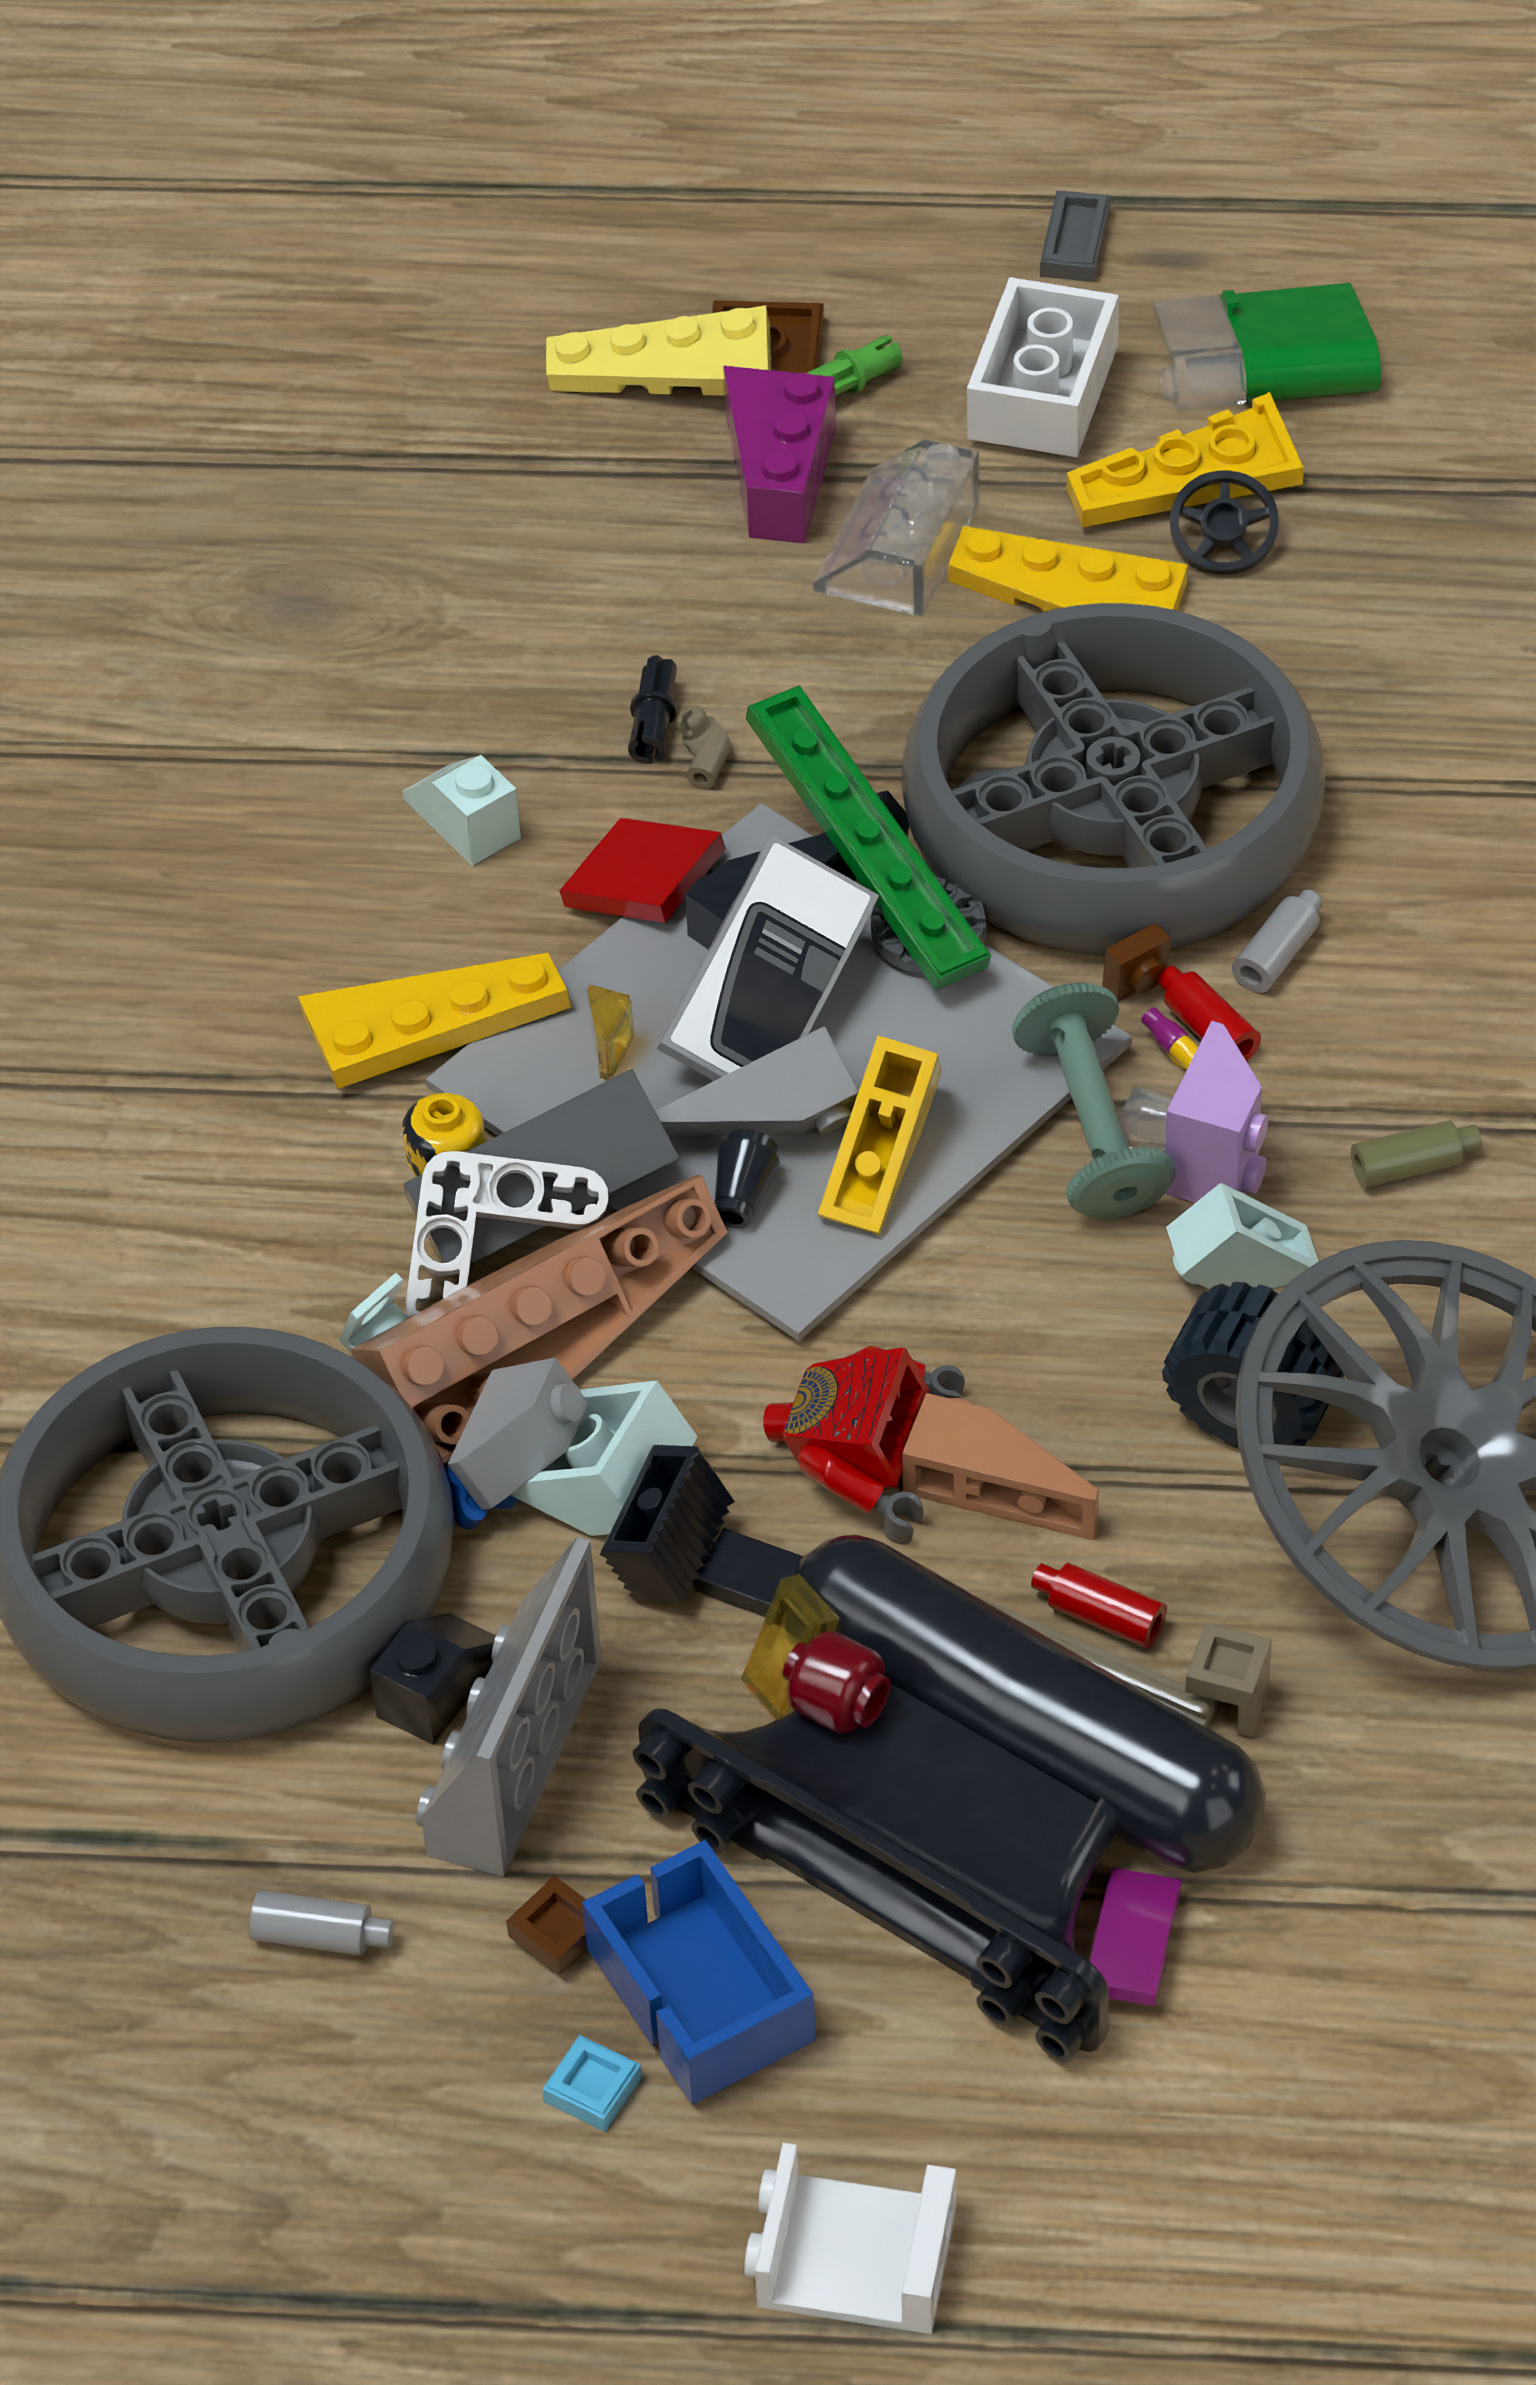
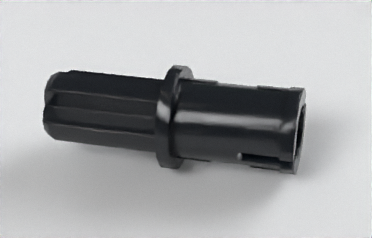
M653 655L647 659V665L642 669L639 693L632 698L630 704V712L634 722L627 750L634 760L646 764L652 763L654 746L656 747L655 760L659 762L665 757L669 724L675 719L677 713V706L673 700L677 667L672 659H662L659 655Z

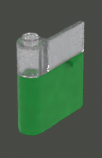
M1351 282L1234 293V290H1224L1222 295L1153 301V312L1170 355V366L1161 367L1162 394L1164 401L1173 400L1177 411L1252 404V399L1267 393L1271 394L1273 401L1377 392L1380 390L1381 364L1378 343Z

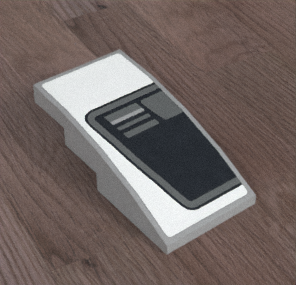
M771 834L758 855L741 891L732 903L710 948L701 960L657 1049L715 1081L809 1034L879 895Z

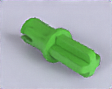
M883 335L853 351L843 349L837 352L833 361L807 372V374L835 377V396L847 390L856 393L863 390L865 383L869 380L900 368L903 362L902 352L897 342L892 343L893 338L890 335Z

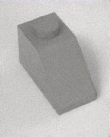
M556 1357L494 1369L488 1377L448 1465L482 1510L493 1508L568 1451L589 1403Z

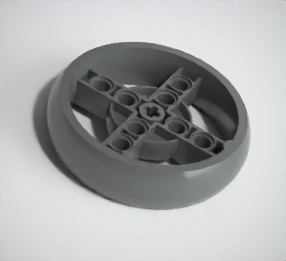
M1096 603L1053 609L1006 625L968 648L947 667L930 688L909 730L902 762L901 788L905 812L913 838L928 866L936 877L947 879V883L952 885L957 884L961 890L968 895L970 894L974 901H981L988 923L1020 939L1047 948L1077 954L1105 956L1106 949L1154 924H1158L1171 938L1169 950L1197 943L1236 925L1267 903L1297 869L1313 840L1323 808L1325 766L1318 731L1296 687L1274 662L1251 643L1220 625L1180 611L1151 605ZM1099 691L1144 692L1173 698L1194 706L1168 714L1161 709L1141 702L1104 699ZM1022 709L1037 730L1030 744L1024 765L951 790L947 782V776L965 748L979 734L998 720ZM1271 764L1279 780L1278 790L1272 800L1249 825L1229 839L1208 849L1189 822L1195 812L1202 788ZM1057 840L1068 847L1086 853L1122 856L1129 868L1078 866L1047 859L1026 850Z
M211 1327L162 1335L134 1344L109 1355L67 1382L39 1408L23 1427L10 1447L0 1469V1619L20 1654L32 1669L60 1695L93 1716L132 1732L187 1742H229L277 1734L307 1724L333 1712L371 1687V1667L405 1623L411 1620L430 1617L446 1580L453 1544V1498L446 1469L431 1434L418 1414L398 1391L371 1368L324 1343L273 1329ZM225 1414L278 1416L322 1428L341 1438L285 1459L278 1453L254 1443L238 1440H213L202 1417ZM135 1440L148 1469L139 1477L130 1490L124 1505L122 1521L38 1553L41 1537L50 1517L72 1486L96 1463L114 1450ZM402 1509L403 1521L400 1533L383 1566L350 1602L328 1618L309 1628L292 1594L302 1584L311 1569L318 1541ZM154 1604L164 1612L183 1620L205 1624L226 1623L240 1652L218 1655L157 1653L112 1640L90 1628Z

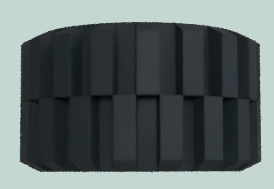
M1233 1282L1231 1287L1221 1283L1212 1286L1209 1293L1203 1292L1198 1297L1164 1360L1165 1366L1162 1370L1163 1381L1168 1384L1166 1391L1172 1401L1181 1405L1179 1411L1187 1419L1195 1421L1200 1426L1199 1429L1208 1435H1214L1222 1439L1223 1443L1235 1448L1239 1446L1235 1409L1237 1380L1243 1354L1256 1324L1270 1303L1279 1294L1274 1292L1271 1287L1260 1284L1257 1287H1252L1246 1282ZM1304 1322L1287 1345L1277 1372L1319 1374L1343 1378L1344 1373L1318 1337ZM1273 1391L1272 1428L1274 1444L1305 1446L1307 1441L1312 1439L1329 1404L1314 1398Z

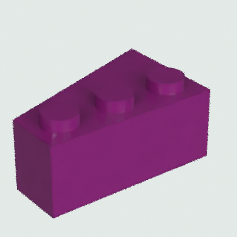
M723 365L726 421L732 440L733 457L738 471L739 487L749 538L805 544L836 430L835 377Z

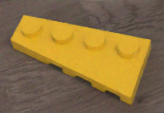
M1270 393L1252 399V408L1235 415L1227 409L1207 417V426L1185 435L1179 429L1158 436V443L1154 447L1142 452L1128 448L1067 472L1066 490L1083 528L1170 511L1181 489L1191 480L1208 472L1218 470L1241 472L1259 481L1268 491L1302 485L1304 467ZM1221 483L1208 485L1196 491L1186 501L1184 506L1190 507L1210 503L1218 499ZM1229 483L1230 498L1254 494L1243 486Z
M963 526L948 564V581L1013 606L1025 601L1038 606L1043 612L1075 605L1096 603L1151 605L1178 611L1188 581V564Z
M549 953L298 996L303 1017L337 1089L571 1008L568 990Z

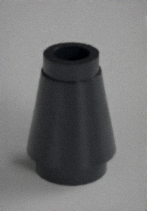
M752 1129L733 1130L729 1133L727 1140L723 1141L718 1147L714 1203L725 1226L745 1228L750 1224L751 1217L754 1215L780 1165L779 1157L776 1154L778 1149L776 1142L762 1132Z

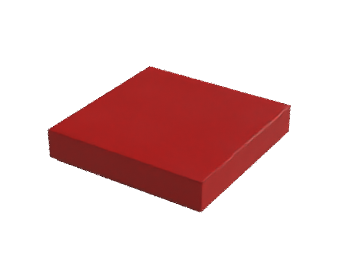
M620 817L559 890L564 907L666 923L685 900V893L690 890L691 886L699 878L708 872L726 850L722 834L718 831Z

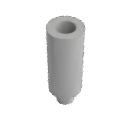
M1304 890L1298 897L1289 896L1284 898L1232 964V972L1236 980L1243 987L1255 993L1267 992L1320 925V918L1317 912L1323 905L1321 897L1316 892Z
M258 1890L250 1916L251 1940L358 1956L364 1955L367 1945L390 1948L394 1936V1920L372 1917L370 1905L267 1890Z

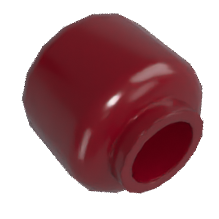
M837 1631L822 1632L808 1644L803 1641L796 1644L789 1653L782 1671L783 1678L789 1681L787 1700L791 1708L796 1713L838 1734L851 1732L858 1726L863 1728L870 1726L885 1706L891 1688V1680L885 1676V1664L881 1656L876 1651Z

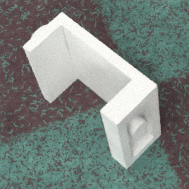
M782 2143L777 2170L765 2169L761 2181L758 2211L759 2213L767 2214L763 2234L752 2232L746 2250L744 2275L745 2277L755 2278L757 2307L932 2334L957 2207L956 2169L927 2165L922 2192H908L799 2175L797 2145Z

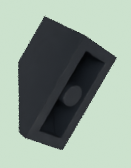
M450 1613L407 1621L370 1669L376 1717L434 1745L467 1702L475 1680L478 1677L485 1678L493 1664L492 1649L496 1635Z

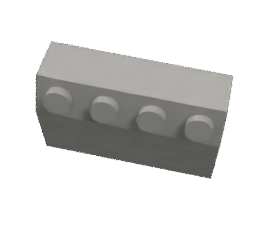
M577 1537L522 1600L511 1625L503 1624L497 1632L492 1649L493 1664L486 1679L478 1677L475 1680L467 1703L468 1718L461 1732L453 1731L450 1734L443 1751L442 1774L435 1787L428 1785L425 1788L418 1804L416 1823L418 1826L423 1827L426 1855L428 1857L503 1878L509 1869L602 1662L591 1541Z

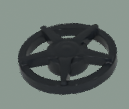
M1212 471L1191 480L1178 493L1170 513L1171 537L1180 555L1193 567L1212 574L1231 575L1255 567L1269 554L1278 534L1279 515L1272 495L1259 481L1249 475L1236 471ZM1221 483L1219 498L1208 503L1204 510L1184 506L1186 501L1196 491L1208 485ZM1229 483L1249 489L1260 498L1265 507L1246 511L1242 504L1230 498ZM1179 516L1201 526V531L1205 538L1196 552L1186 544L1181 535ZM1269 518L1270 527L1262 545L1252 553L1243 539L1247 526ZM1216 546H1231L1243 559L1232 562H1216L1204 557Z

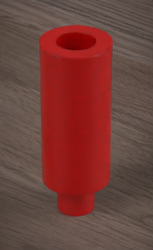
M1169 966L1161 972L1157 982L1166 991L1164 1004L1201 1040L1211 1021L1224 1024L1246 1061L1254 1055L1261 1042L1260 1033L1198 973L1189 971L1183 974L1176 966Z
M1069 1562L1064 1564L1060 1570L1040 1563L1031 1580V1588L1049 1595L1048 1606L1145 1649H1149L1154 1644L1166 1618L1167 1604Z

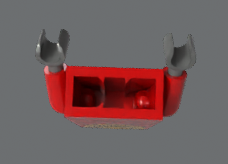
M868 1346L845 1358L814 1363L805 1370L794 1402L770 1403L767 1405L763 1416L764 1432L770 1442H786L805 1476L866 1514L872 1509L884 1516L882 1528L886 1537L894 1543L907 1544L912 1540L914 1529L907 1521L901 1520L896 1516H907L912 1521L921 1523L924 1511L922 1502L918 1496L911 1492H898L890 1497L883 1490L885 1487H897L903 1470L902 1453L926 1393L945 1398L962 1399L965 1379L958 1368L949 1365L938 1367L933 1373L926 1372L925 1364L913 1360L906 1347L886 1350L878 1346Z

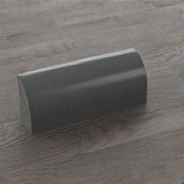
M633 1069L466 1152L583 1167L595 1171L603 1178L608 1188V1195L679 1159ZM447 1166L445 1175L441 1177L434 1176L432 1184H438L443 1188L442 1209L439 1211L429 1206L426 1216L447 1214L466 1221L468 1212L454 1213V1205L458 1188H469L470 1181L460 1178L458 1167ZM510 1173L498 1182L496 1191L502 1203L506 1206L517 1208L528 1204L533 1198L534 1186L525 1175ZM423 1174L404 1183V1194L416 1217ZM544 1176V1197L538 1211L551 1213V1199L570 1202L572 1207L571 1213L597 1201L598 1197L588 1195L587 1184L582 1182L575 1183L574 1189L570 1193L554 1192L552 1189L556 1178ZM476 1217L470 1264L545 1226ZM438 1228L427 1236L441 1263H448L460 1254L462 1242L453 1230Z

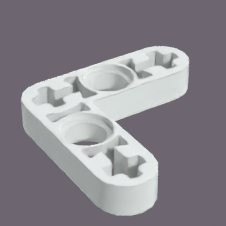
M458 1151L442 1152L434 1156L426 1165L422 1175L406 1296V1316L409 1318L420 1312L416 1311L417 1303H426L430 1298L432 1278L419 1280L418 1276L421 1269L437 1276L460 1275L457 1285L445 1280L443 1299L467 1287L476 1217L581 1229L600 1220L605 1214L609 1199L608 1188L603 1178L595 1171L583 1167ZM447 1166L458 1167L460 1178L470 1181L469 1188H458L454 1205V1213L468 1212L466 1221L447 1214L426 1216L429 1206L439 1211L442 1209L443 1188L438 1184H432L434 1176H444ZM510 1173L525 1175L534 1186L533 1198L522 1207L512 1208L506 1206L497 1195L496 1188L498 1182ZM543 1177L556 1178L552 1189L554 1192L570 1193L573 1191L575 1183L587 1184L588 1195L598 1197L597 1205H586L584 1215H576L571 1213L572 1207L570 1202L551 1199V1213L538 1211L544 1197ZM438 1228L453 1230L462 1242L460 1254L448 1263L433 1261L424 1250L426 1237L430 1232Z

